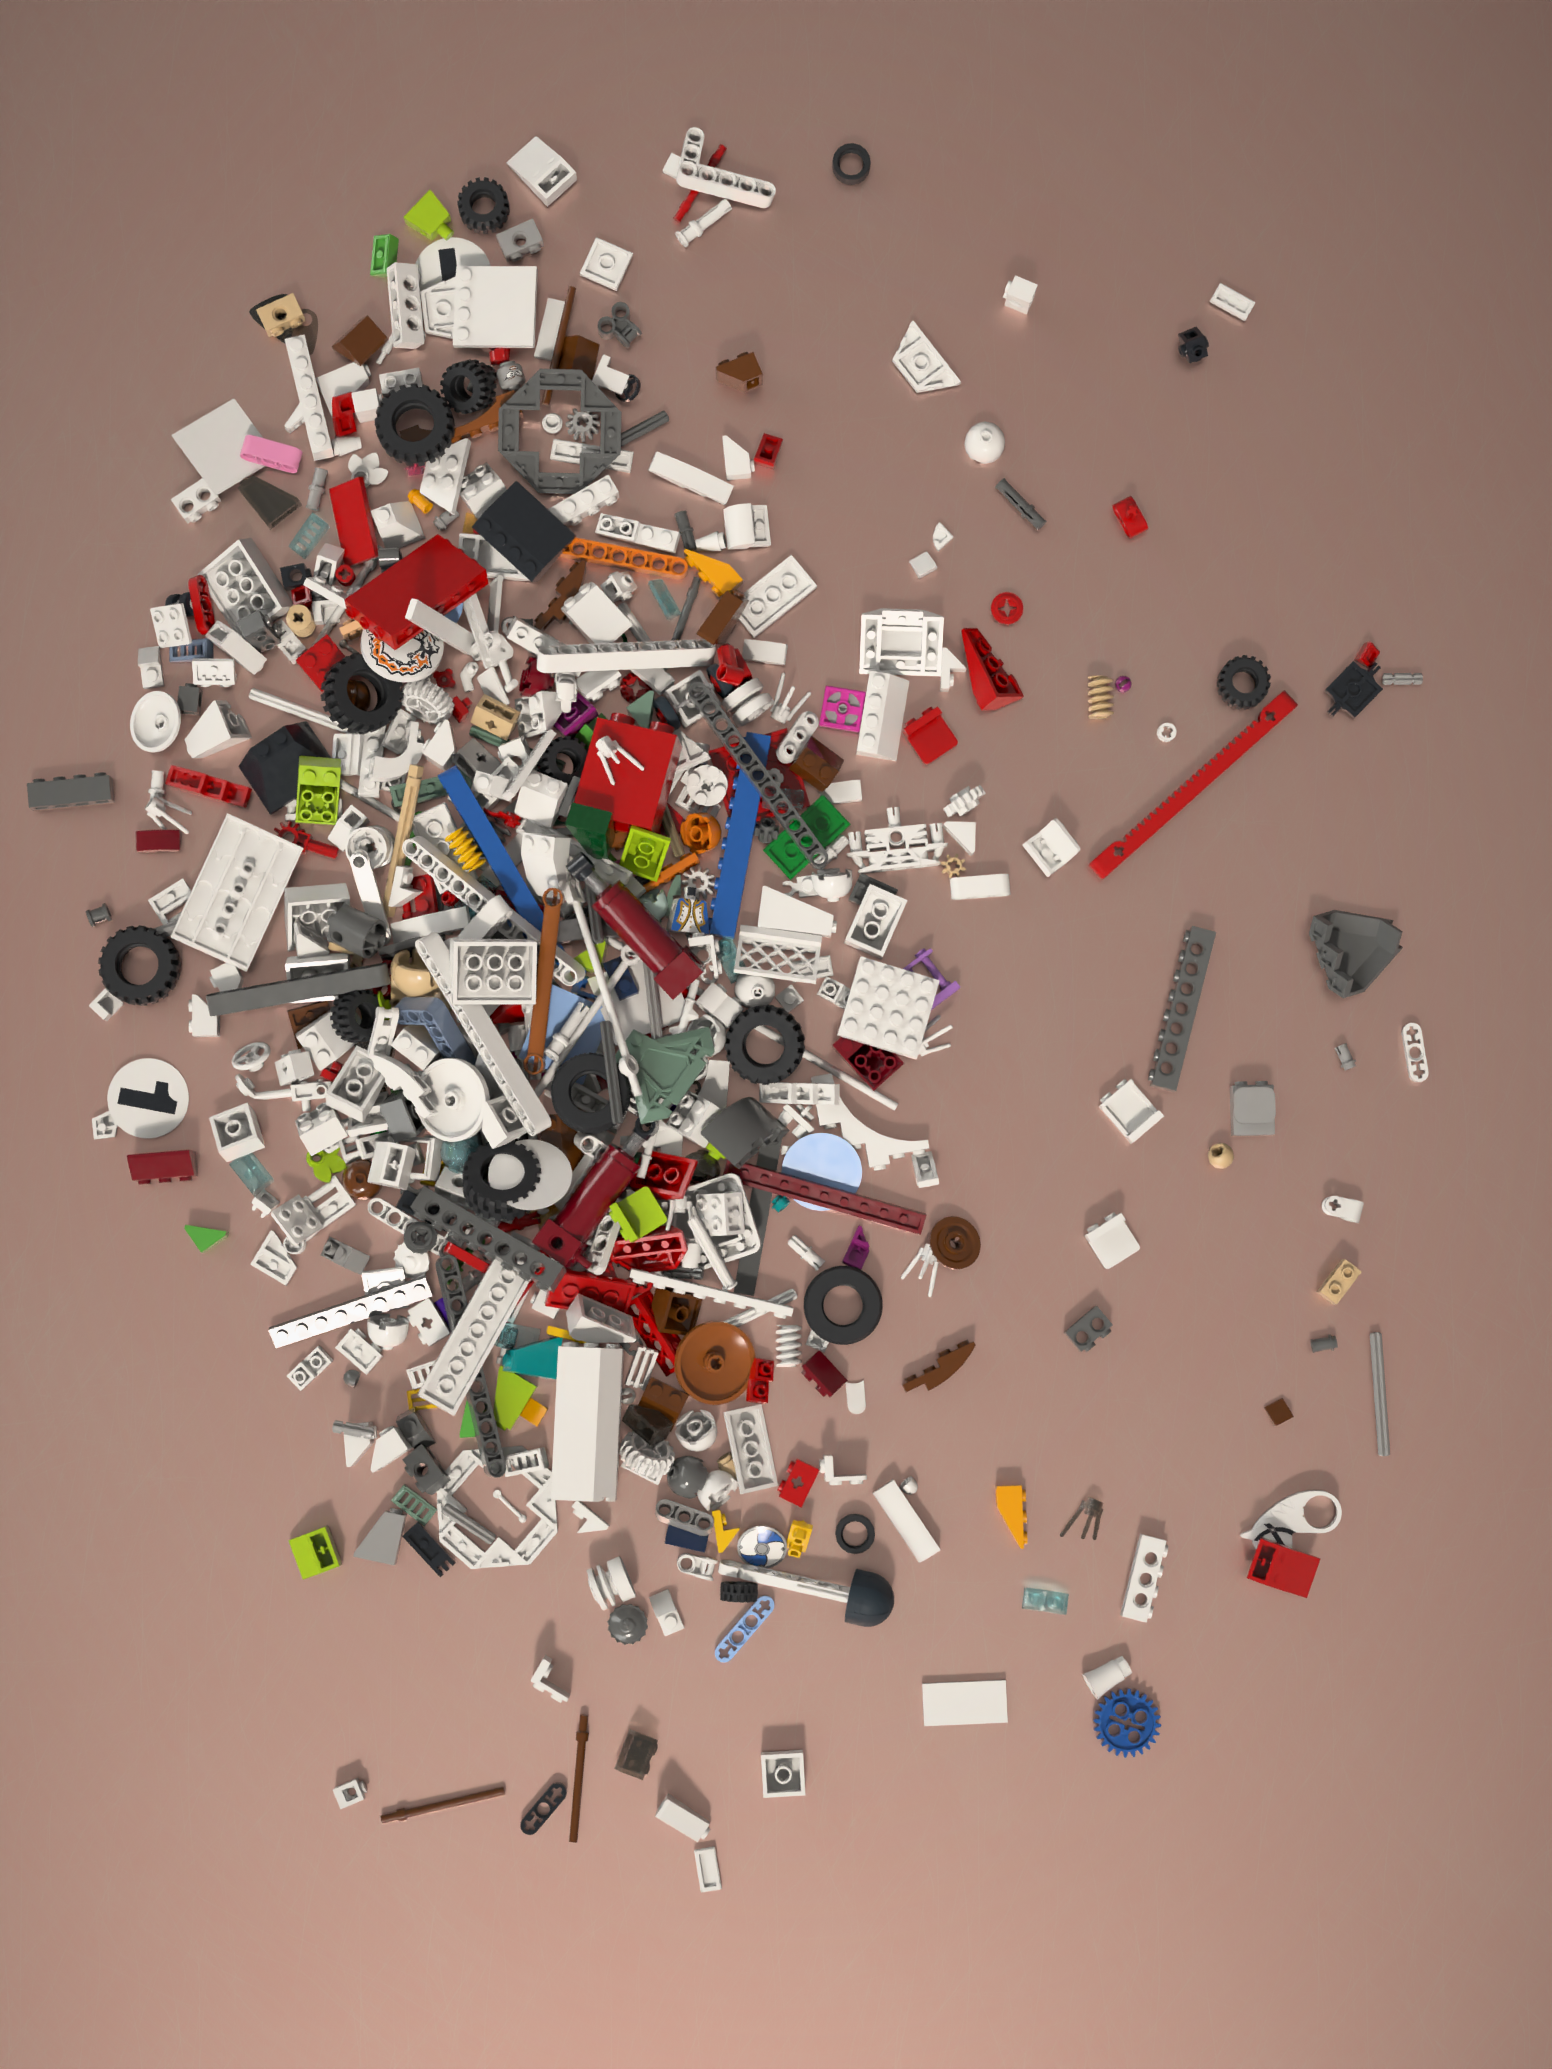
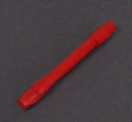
M719 145L716 152L709 159L707 166L717 167L721 157L727 150L724 145ZM690 191L673 217L675 221L681 222L685 214L690 210L699 191Z

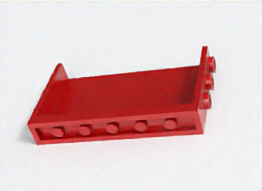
M437 534L344 599L346 605L345 612L349 618L359 622L363 629H368L372 632L376 639H381L392 649L397 650L424 630L405 618L412 598L421 601L444 616L489 584L487 572L474 558L471 559L462 549L456 548L448 539H444Z

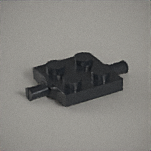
M1353 661L1325 689V692L1335 703L1327 713L1330 714L1335 709L1330 715L1334 717L1341 709L1354 719L1383 690L1373 677L1381 667L1377 666V663L1374 662L1368 670H1365Z

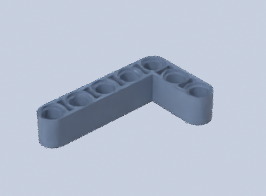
M404 997L394 1007L399 1008L398 1024L425 1025L444 1059L459 1058L475 1066L476 1058L442 1000L436 997Z

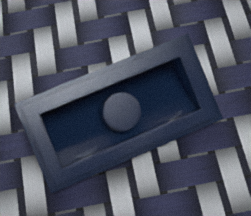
M668 1525L664 1543L705 1552L709 1535L700 1536Z

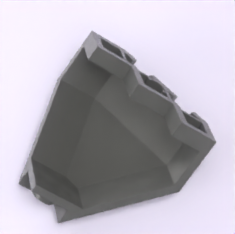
M1332 910L1313 916L1309 936L1311 941H1315L1318 949L1316 955L1321 969L1325 968L1329 979L1326 980V983L1331 991L1342 998L1365 992L1403 947L1399 943L1403 931L1392 925L1393 920L1339 910Z

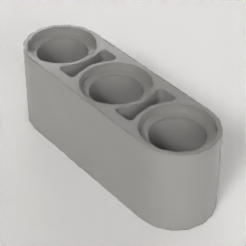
M662 1499L656 1504V1518L663 1523L700 1536H707L713 1530L714 1521L708 1513L668 1499ZM667 1507L670 1509V1513L663 1515L659 1512V1509ZM687 1514L690 1519L683 1522L679 1519V1516ZM704 1520L707 1521L710 1524V1526L708 1528L703 1529L698 1525V1523Z

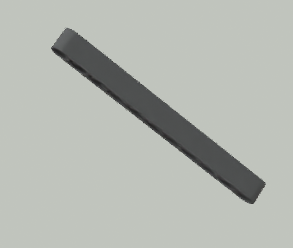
M701 682L692 683L688 689L691 702L809 864L815 869L824 868L828 862V854L707 687ZM695 688H700L704 693L700 697H695L692 691ZM706 705H713L716 710L714 713L708 714L704 711V707ZM724 721L728 727L725 730H719L716 724ZM731 738H737L740 743L738 746L732 747L728 744V741ZM748 754L752 760L750 763L745 764L741 762L740 757ZM755 771H761L764 777L761 780H755L752 774ZM766 788H774L776 794L773 797L766 796L764 793ZM785 804L788 807V811L781 814L777 811V806ZM791 821H798L800 828L798 830H791L789 823ZM802 838H810L812 845L804 847L801 844ZM821 854L825 860L823 863L817 864L814 862L813 856Z
M444 1255L437 1259L435 1267L452 1333L468 1304L458 1262L454 1256ZM444 1259L449 1260L451 1263L449 1270H445L442 1266ZM449 1279H452L456 1283V1287L453 1291L449 1290L447 1287V1282ZM455 1299L461 1304L458 1311L452 1308V1302ZM481 1367L474 1380L479 1383L480 1389L478 1392H474L470 1387L466 1398L484 1472L489 1477L498 1478L505 1474L506 1463L483 1367ZM479 1401L485 1405L482 1413H479L476 1409ZM483 1422H487L490 1426L487 1433H483L481 1430ZM489 1442L494 1444V1451L491 1454L486 1451V1445ZM494 1462L499 1465V1471L496 1474L491 1472V1465Z

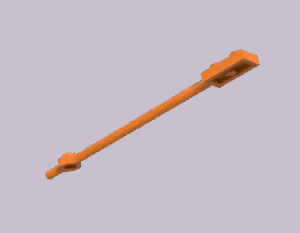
M695 852L680 857V861L674 865L670 863L663 867L657 882L651 880L643 885L646 890L645 893L662 883H668L676 875H681L688 871L690 867L700 864Z

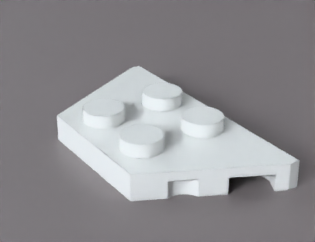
M912 321L892 362L917 393L959 385L961 383L959 378L916 323Z
M468 438L451 444L450 448L444 450L445 454L442 457L438 455L435 458V462L430 463V461H427L421 483L420 493L452 515H455L471 446V441Z
M680 729L674 731L682 745L675 775L711 759L707 752Z

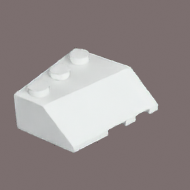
M346 883L284 888V921L288 952L295 950L293 924L295 921L321 937L327 938L330 926L327 924L329 916L332 913L335 914L343 904L350 906V896Z

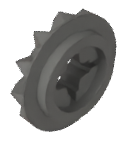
M415 1222L405 1230L404 1243L413 1253L423 1254L428 1251L430 1252L436 1245L437 1233L429 1223ZM415 1232L420 1236L426 1235L424 1237L425 1244L421 1241L415 1242L417 1240Z

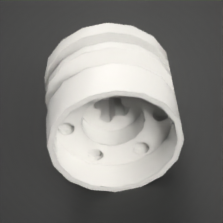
M379 825L358 828L347 838L345 845L346 856L350 861L352 853L362 849L368 853L373 869L383 867L391 862L395 838L388 829ZM372 843H375L374 847L377 848L374 851L373 846H371ZM360 856L354 858L359 863L365 861Z
M620 1556L607 1561V1572H604L600 1564L596 1566L599 1574L597 1576L592 1568L587 1570L589 1587L594 1599L601 1606L602 1610L608 1609L607 1598L612 1606L616 1605L614 1595L618 1594L623 1602L636 1597L631 1579Z

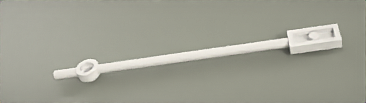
M567 871L565 900L567 904H572L611 1021L622 1056L618 1067L620 1072L629 1078L634 1096H639L642 1094L636 1076L639 1066L636 1059L629 1054L581 905L586 901L579 880Z
M628 945L622 948V961L607 982L609 992L612 991L627 967L636 965L641 960L636 954L633 959L627 957L628 953H634ZM601 992L569 1038L568 1047L562 1050L558 1061H553L534 1089L538 1098L604 1003Z

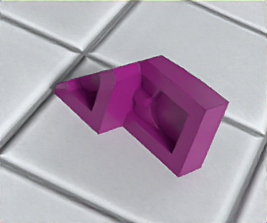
M858 1226L842 1261L843 1264L860 1270L869 1254L870 1247L863 1234L862 1226Z

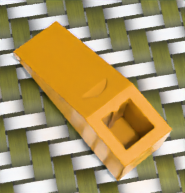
M688 549L684 550V560L691 568L694 566L699 571L697 574L705 583L708 581L713 586L711 590L717 597L723 596L728 590L734 591V589H738L743 584V579L729 564Z
M995 1485L996 1507L1019 1548L1024 1549V1544L1028 1542L1027 1531H1023V1523H1027L1026 1510H1023L1022 1502H1026V1490L1022 1489V1485Z

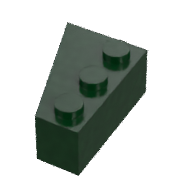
M572 802L565 825L588 855L595 859H608L615 839L612 812Z

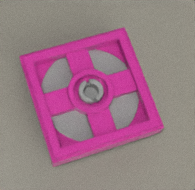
M826 685L819 726L859 733L866 692Z

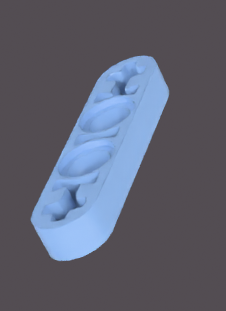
M760 1596L715 1649V1657L718 1661L723 1663L730 1661L771 1614L775 1604L770 1596ZM761 1600H769L771 1608L769 1610L765 1608L761 1612L764 1615L763 1618L755 1611H752L755 1607L757 1611L761 1608ZM749 1615L756 1616L758 1620L757 1624L753 1627H749L745 1622L746 1617ZM735 1631H741L744 1635L743 1641L739 1643L734 1642L732 1634ZM728 1639L737 1648L733 1650L731 1647L728 1650L729 1657L723 1656L721 1658L719 1656V1649H725L728 1646V1643H725Z

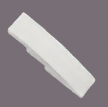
M660 452L655 453L648 471L682 488H687L703 497L707 496L722 505H726L734 487L709 473Z
M465 906L391 923L393 943L415 937L420 939L432 932L443 935L461 930L471 920L469 908Z
M789 1082L770 1083L769 1085L759 1084V1103L839 1105L840 1084Z

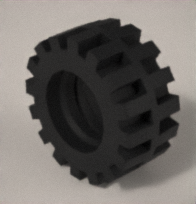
M741 1581L721 1582L720 1600L740 1603L757 1601V1583Z

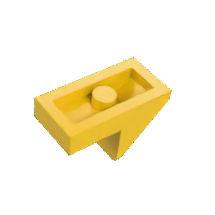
M720 1509L712 1510L718 1552L722 1553L737 1534L740 1527L723 1529V1526L727 1525L725 1513L721 1514Z

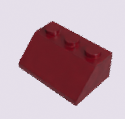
M192 1150L127 1155L132 1181H138V1185L151 1184V1180H159V1183H170L172 1178H179L180 1181H192V1177L198 1176L196 1152Z

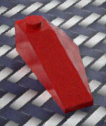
M963 628L961 632L973 694L981 710H997L1022 699L1024 695L1012 674L1008 675L1003 669L1004 663L1002 660H998L991 653L992 647L978 628Z

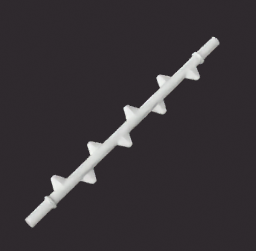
M695 980L690 984L680 1024L669 1029L672 1035L686 1032L688 1022L699 1017L692 1009L693 1004L696 1002L695 997L700 983L699 980ZM660 1098L658 1103L661 1104L664 1099ZM658 1120V1132L667 1130L668 1126L662 1120ZM657 1133L642 1144L645 1149L643 1154H641V1168L637 1174L639 1178L645 1179L650 1159H652L651 1155Z

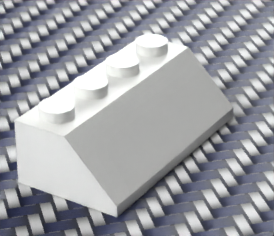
M870 671L856 755L892 761L897 760L909 687L908 680L888 673Z

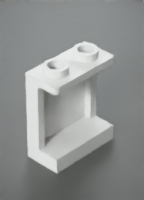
M1124 1079L1116 1086L1118 1090L1114 1094L1109 1092L1100 1099L1102 1104L1099 1107L1132 1144L1163 1118L1164 1115L1159 1110L1157 1111L1134 1084L1133 1079H1130L1128 1082Z

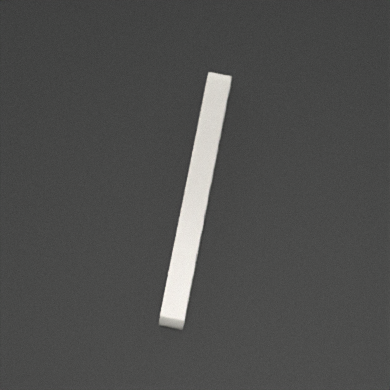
M415 836L403 842V853L477 914L495 897L491 891L465 870H462L460 866L424 837ZM413 843L416 844L417 850L414 849ZM429 856L432 857L433 863L429 861ZM444 868L447 869L448 876L445 874ZM460 881L463 882L464 889L461 887ZM476 894L479 895L480 901L476 899ZM512 909L513 914L508 918L512 927L506 921L498 931L508 939H525L523 937L524 932L528 939L537 941L538 962L541 932ZM556 945L555 958L558 959L559 966L554 962L553 975L567 986H572L582 981L585 977L584 967ZM570 971L574 972L575 979L571 976Z
M432 932L416 940L415 947L527 1133L535 1136L551 1126V1119L482 1004H452L450 952L437 932Z

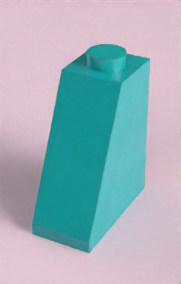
M547 1338L506 1350V1354H504L502 1359L503 1371L543 1379H556L558 1346H562L563 1338Z

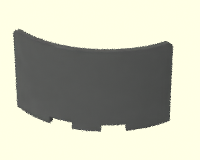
M746 1097L733 1103L705 1126L701 1131V1135L735 1167L740 1169L751 1157L758 1153L759 1146H776L790 1130L755 1098Z

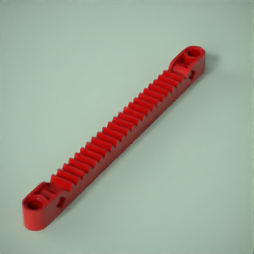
M1285 690L1282 691L1259 713L1258 722L1252 721L1250 726L1244 729V732L1241 731L1238 737L1232 740V743L1229 742L1225 746L1226 748L1223 747L1220 754L1217 753L1213 757L1214 759L1211 758L1207 762L1208 764L1205 763L1202 770L1199 769L1195 773L1196 775L1193 774L1190 777V781L1186 780L1183 784L1184 786L1181 785L1177 789L1178 792L1174 791L1171 795L1172 797L1168 796L1165 800L1166 803L1162 802L1159 805L1160 808L1156 807L1153 811L1154 813L1150 812L1147 818L1141 821L1142 824L1138 823L1135 829L1132 828L1129 832L1130 835L1126 834L1123 837L1124 842L1115 841L1088 866L1101 880L1107 877L1293 711L1298 704ZM1271 714L1273 716L1272 719L1267 721L1265 719L1266 716ZM1115 849L1122 850L1120 855L1115 856L1113 853Z

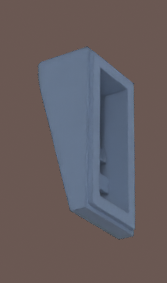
M208 638L192 639L191 644L180 645L179 657L178 646L169 647V662L171 663L192 662L193 658L213 659V642ZM186 646H188V656H186ZM195 646H197V655H195Z

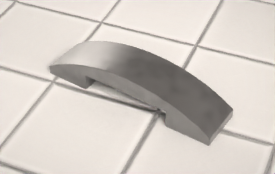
M586 917L588 927L591 933L590 918ZM601 917L604 937L607 939L618 938V934ZM578 919L559 921L557 944L584 940Z

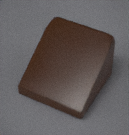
M1283 1398L1264 1407L1273 1426H1277L1294 1417Z

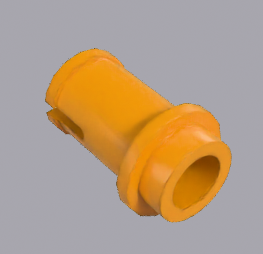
M412 489L407 497L411 504L414 503L424 514L431 511L433 504L420 493L419 489Z

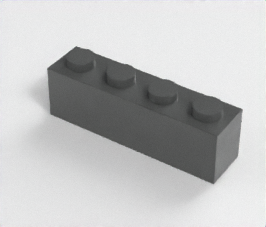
M101 772L95 773L94 777L74 775V779H66L65 777H54L53 781L34 779L33 783H27L29 808L34 811L115 802L113 778Z

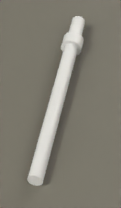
M379 557L363 563L364 567L346 593L347 595L353 594L356 585H362L369 572L373 571L377 566L376 562ZM340 605L337 606L313 645L326 634H330L345 608Z

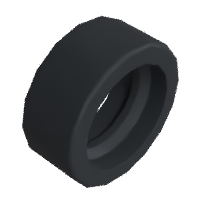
M854 143L844 144L834 153L832 160L833 173L842 183L848 185L859 184L869 174L871 165L870 155L861 145ZM854 153L861 157L863 168L860 173L848 175L842 172L839 163L843 155Z
M850 1514L840 1520L836 1527L835 1535L837 1543L847 1553L859 1554L871 1547L874 1542L875 1531L868 1518L860 1514ZM850 1522H860L867 1529V1539L859 1546H851L843 1538V1530Z

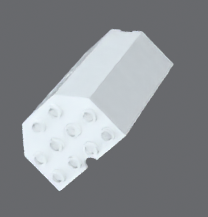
M563 1342V1346H558L551 1500L600 1502L604 1500V1497H606L608 1502H615L617 1500L624 1349L620 1348V1344H606V1348L600 1347V1343H584V1347H581L579 1342Z

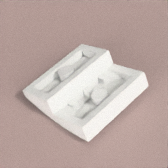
M388 1091L379 1093L374 1106L363 1123L348 1116L347 1132L349 1137L388 1130L386 1120L380 1113V1104L389 1096Z

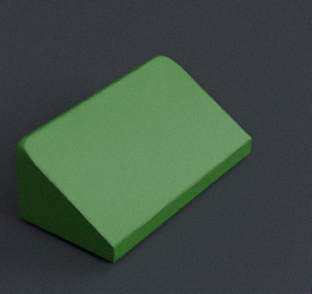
M391 234L374 236L371 276L387 277L386 268L397 262L399 243L397 237Z

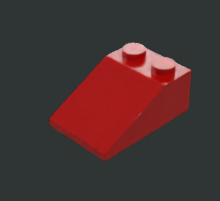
M652 1151V1159H650L645 1179L637 1177V1172L631 1180L629 1187L634 1192L643 1187H648L656 1200L683 1199L698 1161Z

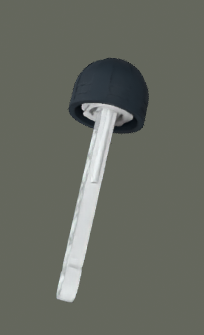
M720 1560L718 1572L725 1576L738 1577L747 1581L847 1603L845 1623L864 1627L876 1626L889 1617L894 1607L892 1587L885 1578L873 1572L856 1569L851 1587L750 1564H742L732 1560Z

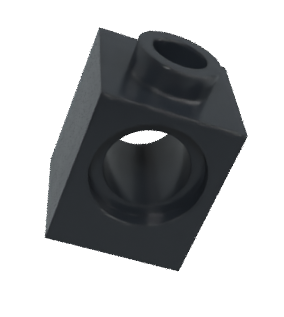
M304 563L280 568L286 592L304 585L306 578L312 577L311 569L307 568ZM295 573H302V578L299 581L292 580Z

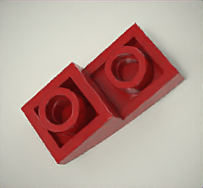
M754 1358L747 1386V1402L768 1403L769 1382L773 1381L774 1361Z

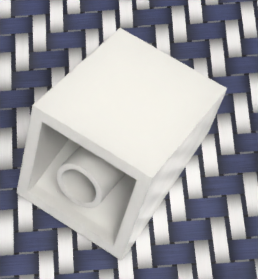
M593 582L582 585L579 593L574 597L568 598L561 608L590 644L613 643L633 625Z
M425 1025L406 1026L391 1044L393 1048L423 1071L430 1064L434 1063L441 1054Z

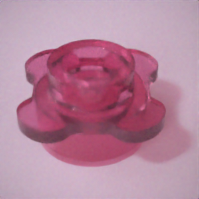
M414 463L413 466L405 467L404 469L407 470L408 476L424 474L423 468L425 466H419L418 463Z

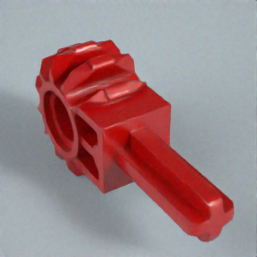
M288 821L287 827L281 822V830L274 828V831L278 833L276 836L283 839L289 833L294 834V841L292 843L302 847L301 853L307 854L310 851L336 859L338 856V847L313 840V836L305 833L304 829L298 830L300 828L299 823H296L292 828V821Z

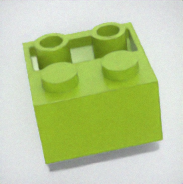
M328 1525L288 1540L303 1580L342 1565Z

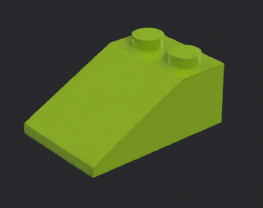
M632 825L619 865L633 872L634 875L657 882L671 838Z

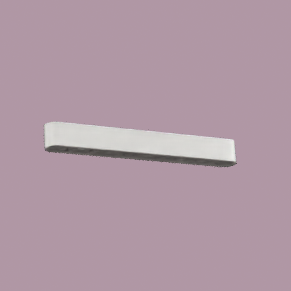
M705 639L541 646L538 648L537 670L543 673L710 666L714 663L716 644L713 645Z

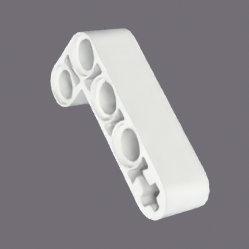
M501 895L495 896L457 937L449 938L444 943L450 952V939H490L513 914V911Z
M578 1132L574 1137V1144L585 1155L572 1173V1182L567 1193L555 1203V1206L560 1211L570 1199L571 1193L575 1192L576 1185L581 1183L588 1174L587 1169L590 1166H594L600 1158L598 1156L599 1151L602 1149L606 1150L608 1147L607 1144L592 1134ZM589 1138L588 1144L582 1146L583 1141Z

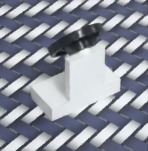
M603 354L592 382L599 389L603 387L615 392L616 397L622 402L633 400L640 391V380L635 375H627L609 368L611 357ZM637 382L636 390L630 396L629 393L633 389V384ZM622 393L625 394V399L620 398Z

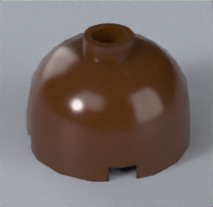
M359 1159L351 1162L345 1168L342 1174V1184L350 1197L356 1200H368L379 1194L383 1185L367 1182L372 1161Z

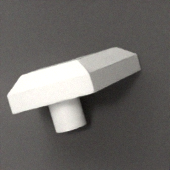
M109 1111L92 1119L95 1140L116 1137L118 1125L113 1120Z

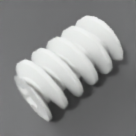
M777 1325L781 1329L777 1330L776 1334L782 1337L776 1339V1342L782 1345L776 1347V1350L782 1352V1354L777 1355L776 1359L782 1362L776 1364V1367H797L796 1365L802 1363V1360L796 1358V1356L801 1355L802 1352L796 1350V1348L802 1346V1343L796 1340L802 1338V1335L796 1333V1331L801 1330L802 1327L798 1325Z

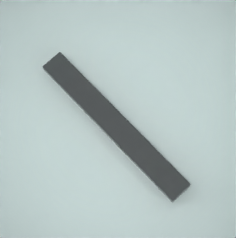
M782 1139L776 1146H760L757 1166L774 1171L777 1170ZM753 1187L749 1205L761 1239V1247L756 1253L739 1259L736 1276L738 1284L734 1287V1293L754 1296L772 1198L771 1192Z

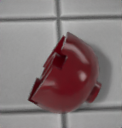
M529 656L525 663L529 666L526 670L522 671L519 684L520 696L532 697L537 692L547 691L548 688L552 689L555 680L551 676L552 673L538 671L537 658Z

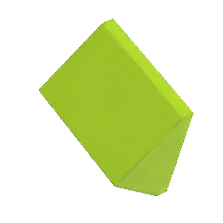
M605 940L603 943L595 944L602 970L608 948ZM587 950L573 958L587 972L595 973Z

